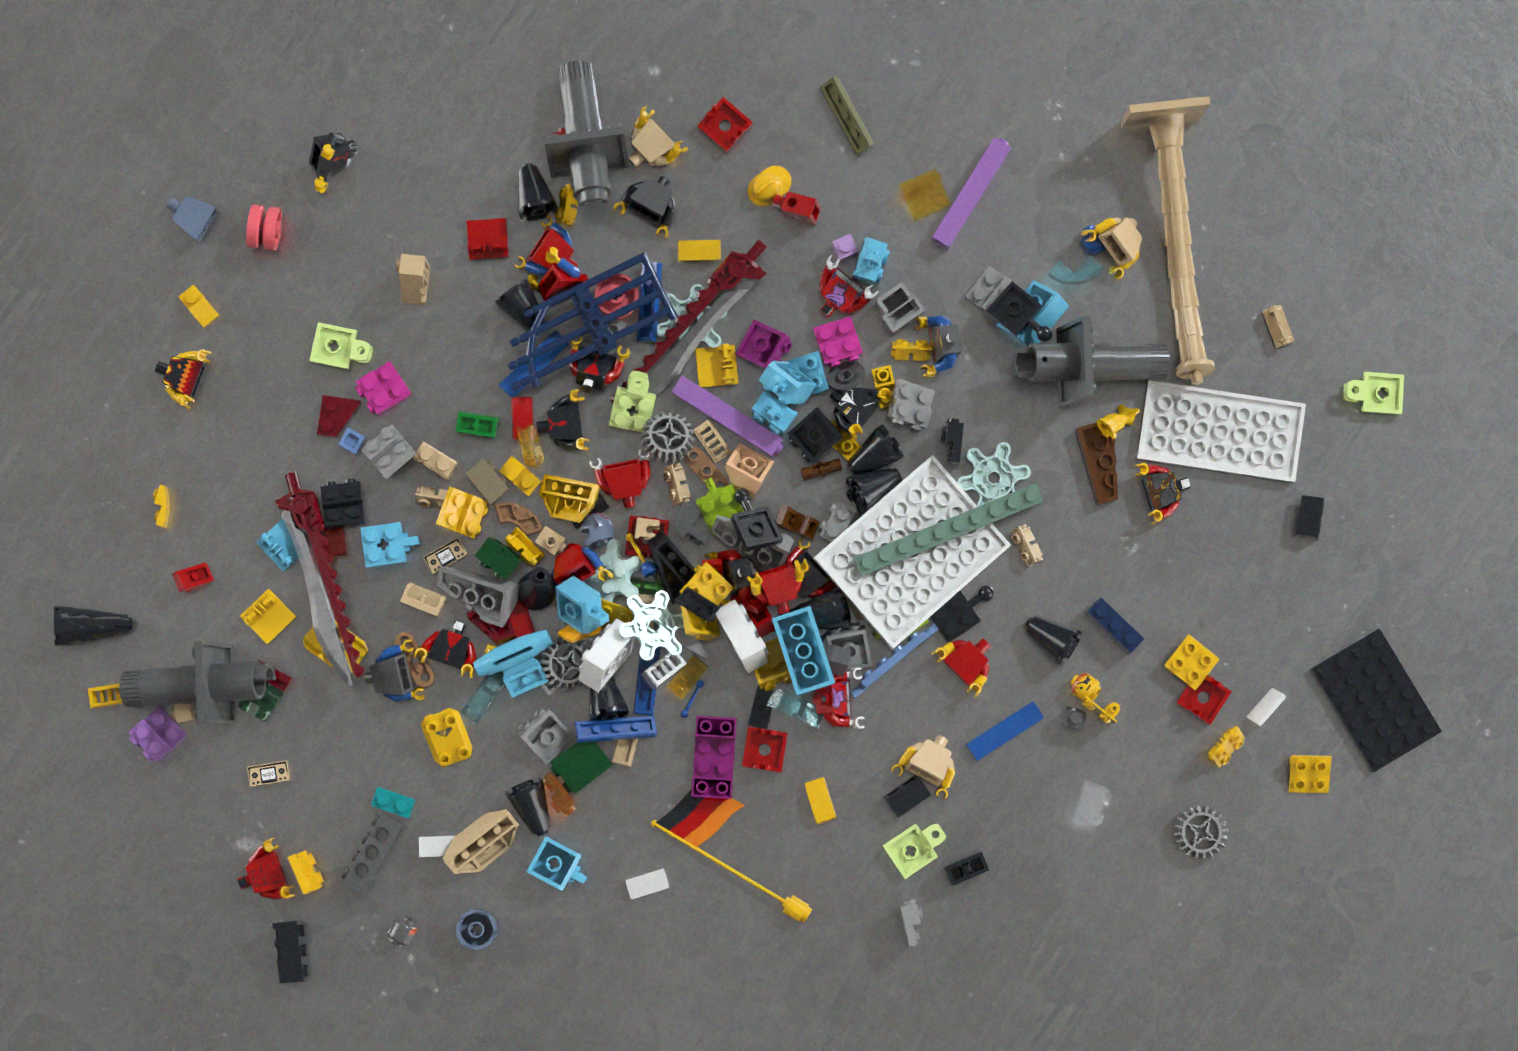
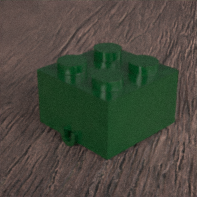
M488 537L475 554V557L478 558L477 563L484 568L493 569V575L500 580H512L525 562L510 546L507 547L495 537Z

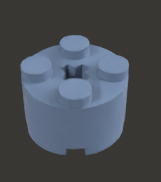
M473 909L465 912L458 920L456 926V935L459 942L472 950H481L490 946L498 933L496 919L491 913L483 909ZM474 924L482 927L480 935L472 932Z

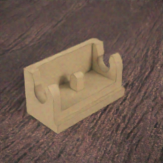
M637 518L635 540L639 542L640 540L648 541L654 537L655 534L652 533V529L659 530L660 521Z
M409 582L400 602L439 617L447 597Z

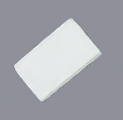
M1274 688L1270 689L1247 715V719L1256 727L1262 726L1286 699V696Z
M664 868L625 880L631 899L670 888Z

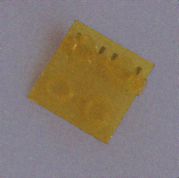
M936 169L899 184L915 220L951 205L942 185L939 172L937 173Z

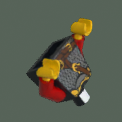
M1146 463L1136 464L1135 467L1140 468V473H1136V476H1141L1140 479L1150 509L1148 516H1154L1155 521L1151 523L1155 524L1169 517L1178 508L1179 501L1182 499L1180 491L1190 489V483L1187 477L1177 480L1175 472H1170L1168 468L1158 465H1147Z
M734 549L705 554L704 557L708 556L710 559H722L724 578L734 587L729 593L730 600H723L720 604L725 606L736 600L739 605L747 601L751 596V585L747 577L754 578L748 558L741 557V554Z

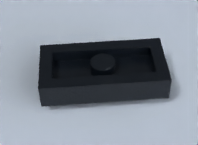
M757 686L748 725L763 729L768 728L777 693L776 690L766 691L765 688L760 690V687Z

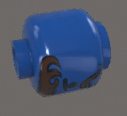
M1092 224L1084 228L1083 231L1093 230L1095 227ZM1090 233L1080 236V241L1087 253L1096 255L1106 250L1098 238L1099 233L1096 234L1094 241H1085L1090 238Z

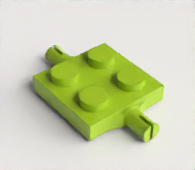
M712 477L704 480L709 492L695 501L709 531H711L718 515L731 518L732 514L744 512L741 504L734 500L736 490L732 483L725 487L716 488Z

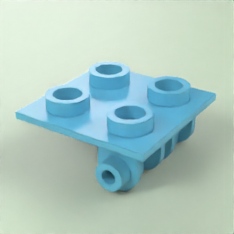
M819 351L788 361L817 384L811 395L824 393L829 389Z
M283 519L267 533L262 534L260 540L256 542L283 572L298 559L297 552Z

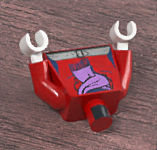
M832 255L826 261L827 265L820 276L819 291L822 293L821 298L826 302L820 309V312L828 318L835 309L841 314L861 310L868 304L871 298L879 294V291L874 294L870 292L873 285L864 289L837 267L840 259L836 263H832Z
M853 667L849 672L845 671L843 677L833 674L834 684L815 690L812 701L816 705V712L818 715L824 716V719L831 726H852L855 730L865 727L859 726L857 721L865 720L864 717L860 716L850 720V680H847L849 677L851 679H861L863 676H855V671L861 670V668Z

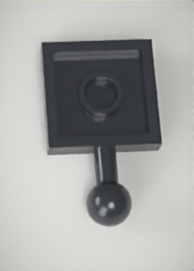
M1013 281L986 310V313L1016 337L1028 325L1037 332V338L1040 341L1046 342L1052 338L1053 333L1050 327L1041 326L1033 320L1043 306Z
M744 488L737 489L734 493V500L742 505L744 512L732 514L730 519L745 551L781 544L783 537L769 507L752 510L748 501L750 498L749 492Z
M982 586L979 589L978 595L967 601L961 591H958L930 616L947 643L981 622L973 607L982 601L992 600L994 590L991 586Z

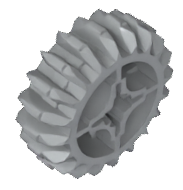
M662 411L660 417L654 414L653 420L650 418L647 420L648 425L643 426L644 432L641 433V438H643L641 443L646 446L644 451L650 452V458L657 456V462L660 459H664V464H667L668 460H671L674 464L676 458L682 461L683 456L687 457L689 455L688 450L693 449L692 443H694L695 438L692 437L694 430L690 429L691 423L685 424L686 417L679 419V413L676 416H672L671 411H669L668 415H665ZM666 425L665 429L657 430V432L654 431L656 428ZM673 427L677 428L680 432H676ZM669 431V435H668V436H669L670 439H669V443L667 444V439H666L667 437H666V436H667V432ZM656 443L661 444L663 448L659 447ZM679 443L682 444L680 447L670 450L671 446L678 445Z
M557 637V643L552 640V647L549 646L545 649L548 651L547 653L541 652L540 655L545 657V660H539V662L545 666L542 670L547 672L546 679L550 678L548 681L549 685L555 683L556 689H559L562 685V690H567L569 685L570 689H575V683L578 686L582 685V682L578 680L580 675L578 670L583 663L581 658L589 648L585 647L582 649L584 646L583 641L578 642V644L577 642L571 644L565 639L563 641L562 637ZM568 646V650L561 657L554 655L560 648ZM574 650L579 655L580 664L576 663L574 660ZM567 659H568L569 664H571V665H573V666H565V667H564L563 662H561V661H559V660H567ZM552 662L558 666V676L553 671ZM570 670L578 671L572 678L563 680Z
M1200 805L1196 806V812L1192 807H1189V815L1183 811L1182 815L1185 819L1177 818L1181 826L1174 825V828L1180 829L1179 833H1173V836H1180V839L1176 840L1175 843H1183L1179 850L1183 851L1187 848L1186 856H1190L1194 852L1193 859H1197L1200 854L1202 860L1206 858L1205 853H1207L1209 858H1212V850L1219 854L1220 851L1217 846L1225 847L1224 843L1220 842L1221 839H1228L1227 836H1222V832H1228L1227 828L1222 829L1221 827L1226 824V821H1218L1222 815L1218 814L1215 817L1216 809H1212L1208 813V806H1204L1203 811H1201ZM1195 816L1206 817L1198 826L1189 822ZM1211 821L1216 827V838L1209 832ZM1186 827L1193 834L1191 844L1188 843L1185 836ZM1204 827L1203 832L1206 836L1198 838L1199 833L1195 829ZM1203 839L1213 843L1206 849H1196L1197 844Z

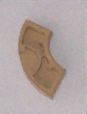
M509 502L494 504L500 524H514L526 536L543 530L538 518L527 508Z

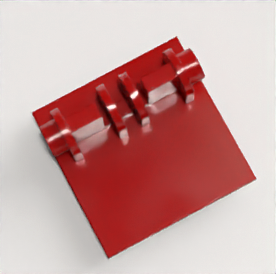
M506 218L467 221L469 260L509 257Z

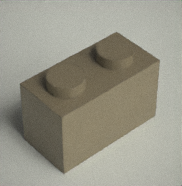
M483 458L467 471L465 475L492 506L510 491L507 487L510 483L503 475L499 477L494 472L497 468L490 460L486 462Z

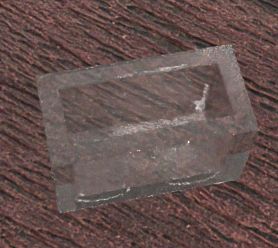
M1085 780L1072 818L1092 826H1097L1098 823L1101 824L1105 816V812H1102L1104 805H1108L1111 799L1110 788Z

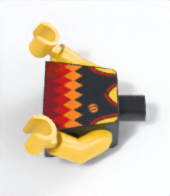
M204 349L179 353L177 357H171L169 364L158 361L155 372L164 375L162 383L166 385L165 390L172 400L190 410L188 403L190 401L195 402L194 396L206 368L204 362H210V360L206 359V355L211 354V352Z

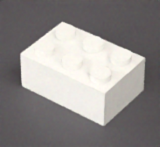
M736 600L721 607L715 615H717L723 631L747 673L768 663L766 655L769 652L762 638L757 633L753 622L750 621L742 604L738 605Z
M619 619L606 626L602 637L598 636L591 650L587 649L581 658L583 663L578 670L580 672L578 680L596 692L603 688L632 651L635 637L624 638L620 635L619 628L623 622Z

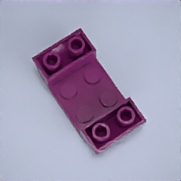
M696 716L692 797L732 799L737 718Z

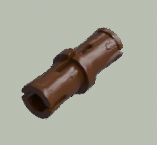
M837 458L823 463L820 461L815 465L800 469L803 480L818 476L825 477V474L841 471L842 465L840 459Z

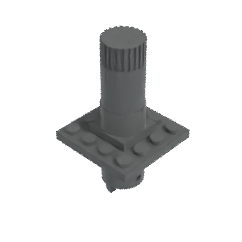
M570 61L558 68L565 134H551L548 137H543L551 178L571 175L573 197L578 200L579 207L585 206V202L601 200L603 204L609 203L608 196L611 194L608 170L629 168L623 126H610L607 129H603L593 65L588 61Z
M1082 316L1056 328L1057 343H1030L1028 347H1018L1015 355V369L1018 377H1028L1030 381H1059L1060 407H1069L1094 397L1096 383L1093 381L1164 380L1170 369V355L1165 344L1093 343L1091 339L1093 323L1090 316Z
M194 641L192 655L195 658V665L178 668L124 671L119 682V693L125 707L197 704L195 708L197 723L231 725L236 724L235 701L262 699L266 689V680H276L273 666L268 663L261 664L259 661L233 663L232 644Z

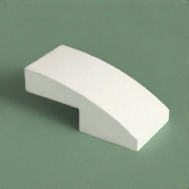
M455 836L419 837V857L445 856Z

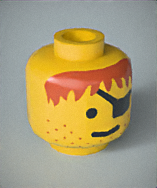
M1082 673L1080 676L1075 675L1070 683L1072 685V694L1083 702H1086L1083 699L1084 696L1094 701L1101 691L1099 680L1088 673Z

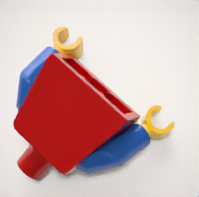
M546 215L550 222L544 224L541 221L542 227L546 230L527 257L529 262L519 256L517 258L523 260V264L521 266L514 264L515 267L520 270L525 269L536 275H545L553 264H557L556 262L549 263L546 261V251L550 253V247L557 248L560 259L563 257L569 263L578 265L577 262L570 258L574 249L571 247L572 241L567 230L559 224L553 223L551 216Z
M550 247V253L546 251V261L549 263L556 262L557 264H553L539 283H537L538 277L530 274L527 279L532 290L537 289L541 293L543 300L546 301L588 280V276L581 274L577 265L569 263L563 257L560 259L557 248Z
M570 543L566 546L564 552L555 557V565L551 577L556 587L572 576L580 581H584L596 574V570L599 571L598 578L604 582H607L604 579L606 573L611 578H613V574L611 571L603 568L604 564L594 551L587 547L583 548L579 544Z

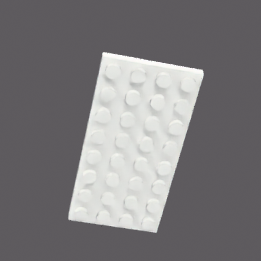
M1148 380L1137 459L1294 483L1296 480L1306 404Z

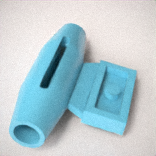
M547 629L523 635L492 649L474 661L473 665L479 677L504 671L503 681L513 698L548 682L549 679H546V673L542 670V665L534 656L551 646L553 641Z

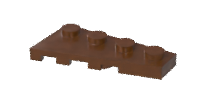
M1097 423L1076 428L1097 505L1117 500L1116 440L1112 439L1110 435L1109 437L1103 436Z

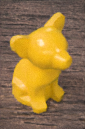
M1120 404L1118 406L1119 414H1107L1097 420V425L1102 431L1103 436L1109 437L1110 435L1112 439H1115L1116 433L1124 428L1125 424L1127 426L1133 425L1135 415L1140 410L1139 408L1130 409L1125 407L1124 404Z

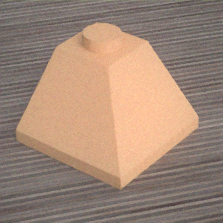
M739 442L727 461L725 469L735 490L744 488L749 492L750 498L753 499L774 461Z

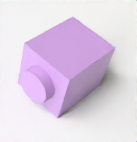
M851 234L832 242V248L837 259H840V263L858 256L859 251Z

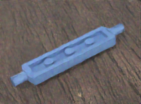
M933 623V625L920 634L917 631L907 638L910 641L904 647L900 644L892 651L894 653L889 659L884 657L877 663L878 668L872 672L870 669L862 675L863 680L850 693L856 698L866 691L869 685L925 639H930V636L939 630Z

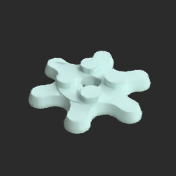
M693 285L690 289V296L683 301L678 300L673 294H667L677 316L687 315L686 306L689 303L698 301L696 296L699 290L704 289L702 285ZM707 306L697 317V321L704 316L711 306ZM669 319L667 322L658 324L657 335L665 337L666 330L676 328L675 320L671 321ZM689 326L679 337V340L681 341L694 326ZM712 327L701 341L706 342L711 348H716L721 344V337L714 332Z
M1005 442L999 443L995 454L990 457L984 456L977 448H971L967 452V459L973 464L974 470L971 475L960 477L957 483L964 491L973 489L979 493L978 507L1015 492L1014 484L1018 480L1027 479L1031 474L1028 466H1012L1009 463L1008 456L1011 448ZM990 473L998 474V483L993 484L989 482L988 475Z
M616 539L608 542L606 553L599 557L604 564L603 568L609 571L612 570L613 578L604 582L598 578L599 571L596 570V574L583 581L594 590H597L601 595V599L613 602L617 595H624L627 599L630 596L639 595V590L631 584L630 577L633 572L640 570L642 565L639 556H633L628 560L623 559L620 554L622 544Z
M658 591L652 604L643 603L635 595L627 599V607L633 612L634 619L630 623H623L619 628V633L624 638L633 636L638 638L641 644L639 655L643 660H651L657 647L665 648L671 655H678L682 651L681 644L674 636L676 629L684 628L682 613L672 614L667 608L669 595L665 591ZM650 621L657 624L658 629L656 632L648 627Z

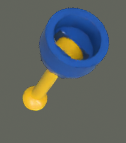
M628 533L626 534V540L630 541L642 561L641 573L644 578L654 575L658 571L657 566L653 562L645 560L633 540V534Z

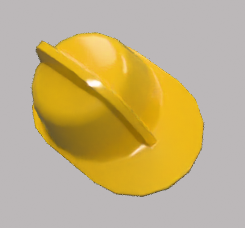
M771 166L762 171L748 185L747 191L750 201L762 207L772 204L776 195L783 196L791 186L789 172L780 166Z

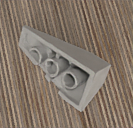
M719 515L710 531L727 546L734 547L741 554V557H747L754 564L753 568L758 572L782 566L796 539L780 531L783 537L781 544L745 551L731 519Z
M445 566L439 567L437 586L454 599L457 598L464 603L468 610H473L480 615L479 618L484 622L499 627H504L517 604L520 585L504 579L500 580L496 577Z

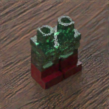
M274 668L276 680H266L263 698L242 700L239 702L238 708L249 712L254 703L260 706L255 717L265 721L270 713L274 714L294 679Z

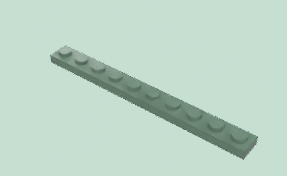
M1035 483L854 557L853 560L860 577L1042 503L1043 498Z

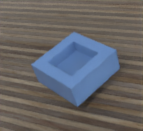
M347 427L338 445L357 455L366 437Z

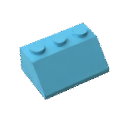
M1035 280L1025 290L1026 293L1043 306L1033 318L1041 326L1052 328L1069 307L1057 292ZM1000 323L997 324L998 328L1023 347H1028L1030 343L1041 342L1037 338V332L1028 325L1016 337Z

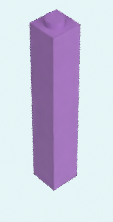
M994 137L932 236L931 240L949 250L1009 154L1011 147L1008 146L1009 143L1006 140Z
M683 375L671 391L672 395L771 458L774 454L778 456L784 447L781 444L783 442L782 438Z

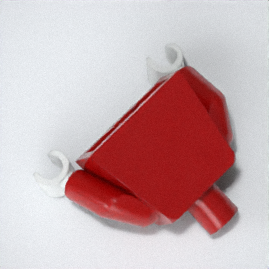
M641 449L639 450L638 459L604 466L599 458H597L599 461L598 466H593L592 461L589 462L594 470L599 487L607 495L613 496L614 500L622 499L624 508H631L636 505L634 496L642 494V489L647 486L651 476L650 452H648L647 456H642Z

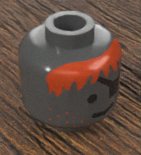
M407 916L403 918L396 917L387 930L388 940L398 947L409 945L417 932V928L414 925L415 921Z

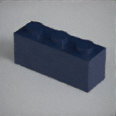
M1102 597L1085 613L1128 655L1144 640Z

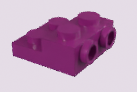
M753 320L735 354L765 370L772 361H782L781 358L784 352L788 353L791 349V338L783 332Z

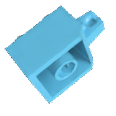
M865 237L855 271L852 275L854 281L867 286L873 285V288L875 283L880 284L884 271L881 265H886L890 250H887L888 244Z
M772 361L758 380L764 384L763 388L770 393L774 392L778 395V400L786 405L805 404L817 385L788 361Z
M766 390L751 408L752 418L761 425L763 423L769 426L768 430L777 436L781 434L784 437L798 417L796 411L787 407Z
M401 522L360 528L367 569L406 564V552L410 551L409 546L420 545L418 536L408 537V533H403ZM383 541L389 544L384 551L379 547Z
M572 576L555 587L558 618L580 633H590L609 621V614L601 607L600 593L585 584V582Z
M545 836L527 870L529 874L561 891L564 890L568 882L573 883L574 880H577L584 884L588 876L579 872L581 867L577 865L582 855L548 836ZM555 858H557V863L560 864V866L554 867V869H552V864L549 863V861L555 860Z

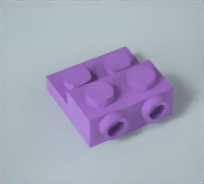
M161 705L129 731L131 735L130 741L136 747L140 745L145 750L143 755L150 762L152 760L159 762L187 736V733Z

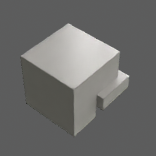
M903 282L879 297L875 302V306L882 314L881 318L892 333H895L926 310L915 294H910Z

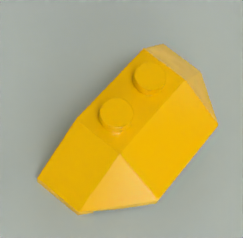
M544 474L539 495L543 498L551 517L580 523L594 508L600 487L593 483Z

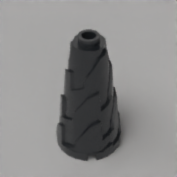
M839 587L833 588L829 592L816 596L814 599L790 609V612L811 606L818 630L843 628L852 624L849 622L851 614L846 596L840 597L839 593L843 592Z
M54 606L55 646L128 633V630H132V618H128V614H114L112 612Z

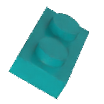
M377 787L371 806L409 819L416 800Z

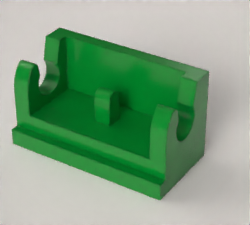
M460 410L458 412L455 432L495 438L500 416Z

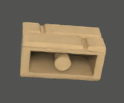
M424 441L418 448L417 454L413 457L416 462L447 481L450 480L459 465L455 460Z

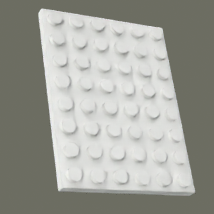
M932 455L813 559L836 586L840 588L843 594L888 646L893 649L1009 548L1011 544L991 523L860 577L853 560L854 557L978 507Z

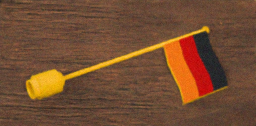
M691 789L673 810L658 821L653 820L651 822L652 827L659 828L782 902L781 907L784 908L783 913L798 922L802 921L805 923L812 908L808 907L809 904L794 895L791 898L787 896L786 899H783L698 848V846L713 836L732 814L745 805L733 798L692 797Z

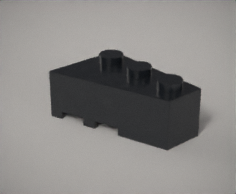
M661 529L646 543L653 562L658 568L657 572L664 591L669 595L670 602L674 604L681 595V589L696 572L691 563Z
M301 920L272 923V927L276 931L274 943L275 947H277L279 983L306 981V977H309L308 964L305 965L304 958L308 955L307 945L303 944V936H306L305 924H302Z

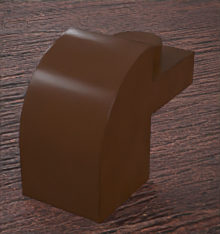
M783 504L776 515L775 521L779 528L813 540L820 523L815 518L799 513Z

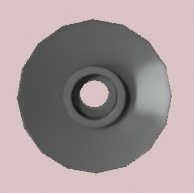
M844 361L841 362V365L832 367L829 370L826 380L828 385L835 390H850L862 383L865 378V369L858 362Z

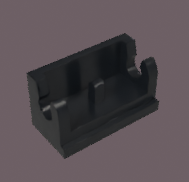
M1302 495L1296 535L1319 540L1324 498Z
M914 775L883 797L899 818L931 796L920 777Z

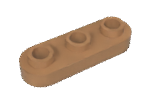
M693 446L692 450H688L689 455L687 457L684 456V460L705 485L704 480L711 477L715 486L717 483H722L724 487L729 485L726 477L699 447ZM696 453L698 457L693 460L690 458V454ZM709 468L711 470L710 474H704L703 469Z
M408 632L399 633L395 638V645H402L403 639H412L406 648L411 649L415 647L410 652L401 651L406 654L410 674L417 685L429 687L434 682L435 676L426 658L421 663L422 656L417 655L418 662L413 664L411 661L416 649L420 647L413 635ZM422 674L428 675V679L426 681L421 680Z

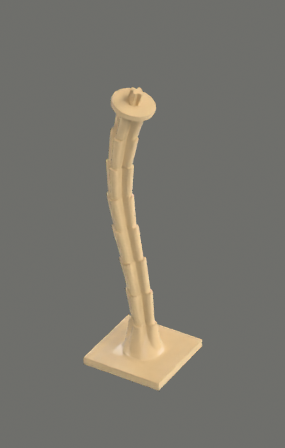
M1209 96L1129 105L1121 120L1122 129L1149 126L1155 149L1158 150L1159 181H1161L1168 278H1170L1171 303L1175 315L1176 340L1179 341L1180 364L1175 368V372L1179 378L1191 379V384H1195V386L1203 383L1204 376L1214 372L1215 364L1206 357L1202 340L1204 335L1197 309L1199 302L1193 277L1195 269L1190 246L1192 238L1187 214L1189 205L1184 181L1186 173L1181 147H1183L1184 122L1201 119L1210 105Z

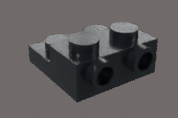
M818 407L787 433L790 436L789 441L791 444L802 450L803 458L809 463L818 462L834 445L844 438Z
M948 418L946 426H943L941 430V440L944 441V446H950L947 450L946 461H950V466L958 467L961 457L964 423H959V419Z
M346 479L342 484L329 481L324 484L325 486H320L326 529L366 524L360 481L356 482V479Z

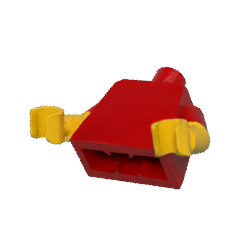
M804 559L802 564L795 560L796 568L788 563L759 573L755 572L753 579L748 576L747 579L750 582L752 594L762 603L770 606L777 605L779 614L790 612L788 601L797 598L804 573L809 568L806 559Z
M984 638L976 645L971 641L966 642L964 640L948 642L943 647L932 652V655L935 653L939 655V660L936 662L943 661L969 687L967 693L970 690H974L976 693L974 698L979 695L981 688L987 681L989 665L987 664L989 660L984 653L991 645Z

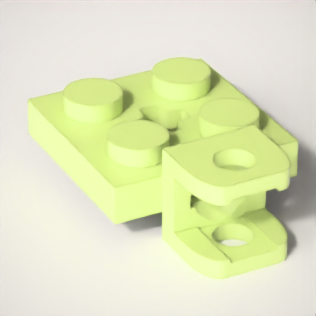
M318 322L309 361L349 370L351 360L359 363H369L373 347L365 341L356 339L357 330ZM333 341H337L336 344L339 346L335 351H331V348L328 347L329 344H333Z
M633 370L628 377L627 388L618 386L616 388L608 425L644 432L643 426L648 425L647 420L651 419L656 394L648 393V374ZM631 406H635V410L638 411L637 413L629 414V411L626 410L627 408L630 409Z
M1364 372L1363 381L1352 380L1344 384L1343 399L1353 403L1362 402L1361 412L1401 415L1404 375ZM1381 388H1384V392H1387V396H1384L1383 399L1378 395Z
M915 823L888 841L883 847L904 879L938 858L933 848L941 844L945 840L946 835L939 824H932L921 831ZM933 831L939 832L938 838L932 837ZM907 846L916 848L913 857L905 855Z

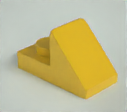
M194 284L178 296L204 328L220 316Z
M512 456L499 470L502 475L528 497L542 483L541 480Z

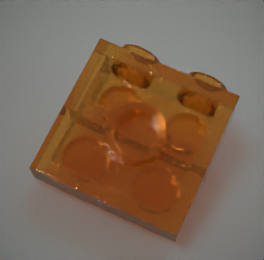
M549 772L544 776L546 779L544 784L551 792L556 791L550 797L553 801L550 804L557 813L562 811L568 817L576 810L574 806L577 802L554 774Z

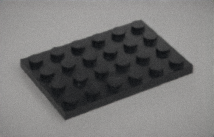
M1380 628L1310 669L1372 772L1379 770L1442 732Z

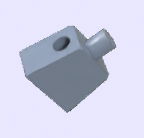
M186 196L182 203L172 198L167 205L168 209L175 212L172 220L198 243L218 213L216 207Z

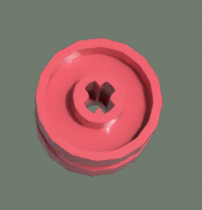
M252 204L246 229V245L248 248L258 249L263 242L265 250H277L282 228V209L280 207L271 206L266 212L263 205Z
M618 273L598 283L595 289V298L632 279ZM637 287L621 294V297H618L617 300L613 298L598 305L600 311L607 315L638 300ZM633 310V311H631V312H629V313H627V314H625V315H623V316H621V317H619V318H617V319H618V320H623V319H625V318H628V317H630V316L635 312V310Z

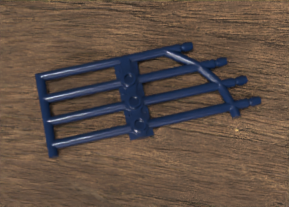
M646 251L523 312L526 318L534 314L537 315L529 331L510 341L512 347L527 341L526 355L510 362L508 367L512 370L527 363L529 375L520 379V381L514 382L511 387L513 390H518L522 386L532 383L533 388L541 385L540 378L597 350L600 356L618 347L615 341L666 316H669L671 321L678 318ZM641 262L643 263L647 273L594 299L589 289L590 287ZM649 280L652 281L656 291L605 316L602 315L598 305ZM570 297L572 298L576 308L541 325L549 307ZM660 298L664 309L611 334L607 323ZM578 315L581 316L585 326L534 350L537 335ZM589 332L594 342L593 344L536 371L534 359Z

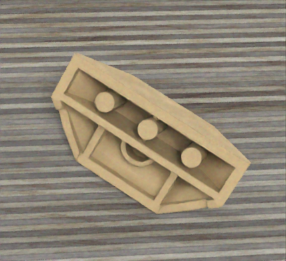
M507 809L485 813L453 838L443 861L454 874L480 872L512 847L516 830L519 826L518 822Z

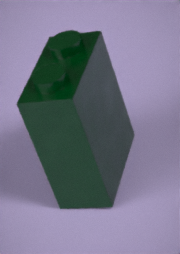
M596 741L576 742L550 762L553 765L550 769L556 777L561 776L565 781L562 784L569 794L573 792L575 795L614 766Z

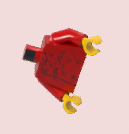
M270 838L258 847L248 859V865L245 866L248 875L237 878L241 890L252 886L254 893H259L263 898L277 900L294 897L295 894H289V888H292L293 885H288L275 850L279 846L273 847L271 841L274 838Z

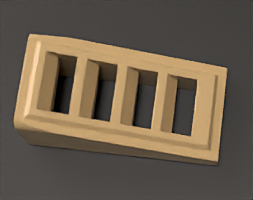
M709 419L694 429L695 436L715 464L732 453ZM709 427L710 431L701 436L700 433ZM714 434L715 437L706 443L705 439ZM716 441L720 442V444H718L713 449L709 448V446L714 444ZM723 447L725 449L717 456L714 455L720 448Z

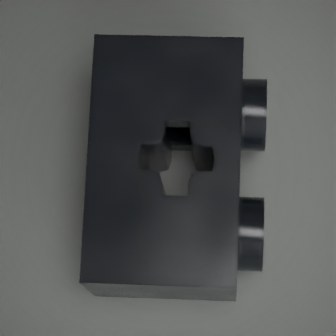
M982 852L943 867L951 886L989 871Z

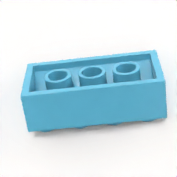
M811 606L772 618L796 695H803L834 684L835 680Z

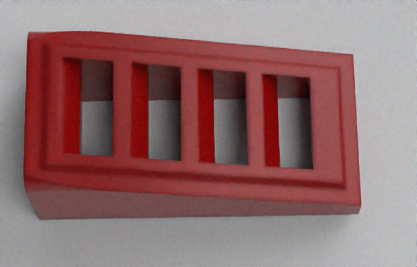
M767 608L758 615L746 610L750 621L753 622L760 637L775 630L772 621L773 617Z

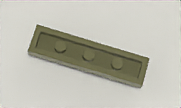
M838 76L832 77L821 85V90L856 154H862L875 145Z

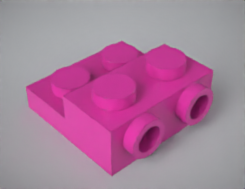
M851 316L813 327L824 366L829 365L832 368L841 365V361L847 359L849 362L860 359L859 356L863 354Z
M390 361L355 381L358 385L355 389L361 398L363 396L367 398L369 402L366 405L371 413L376 412L378 416L412 395Z

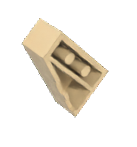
M401 253V259H397L396 270L399 274L401 300L403 303L426 304L431 266L425 256Z

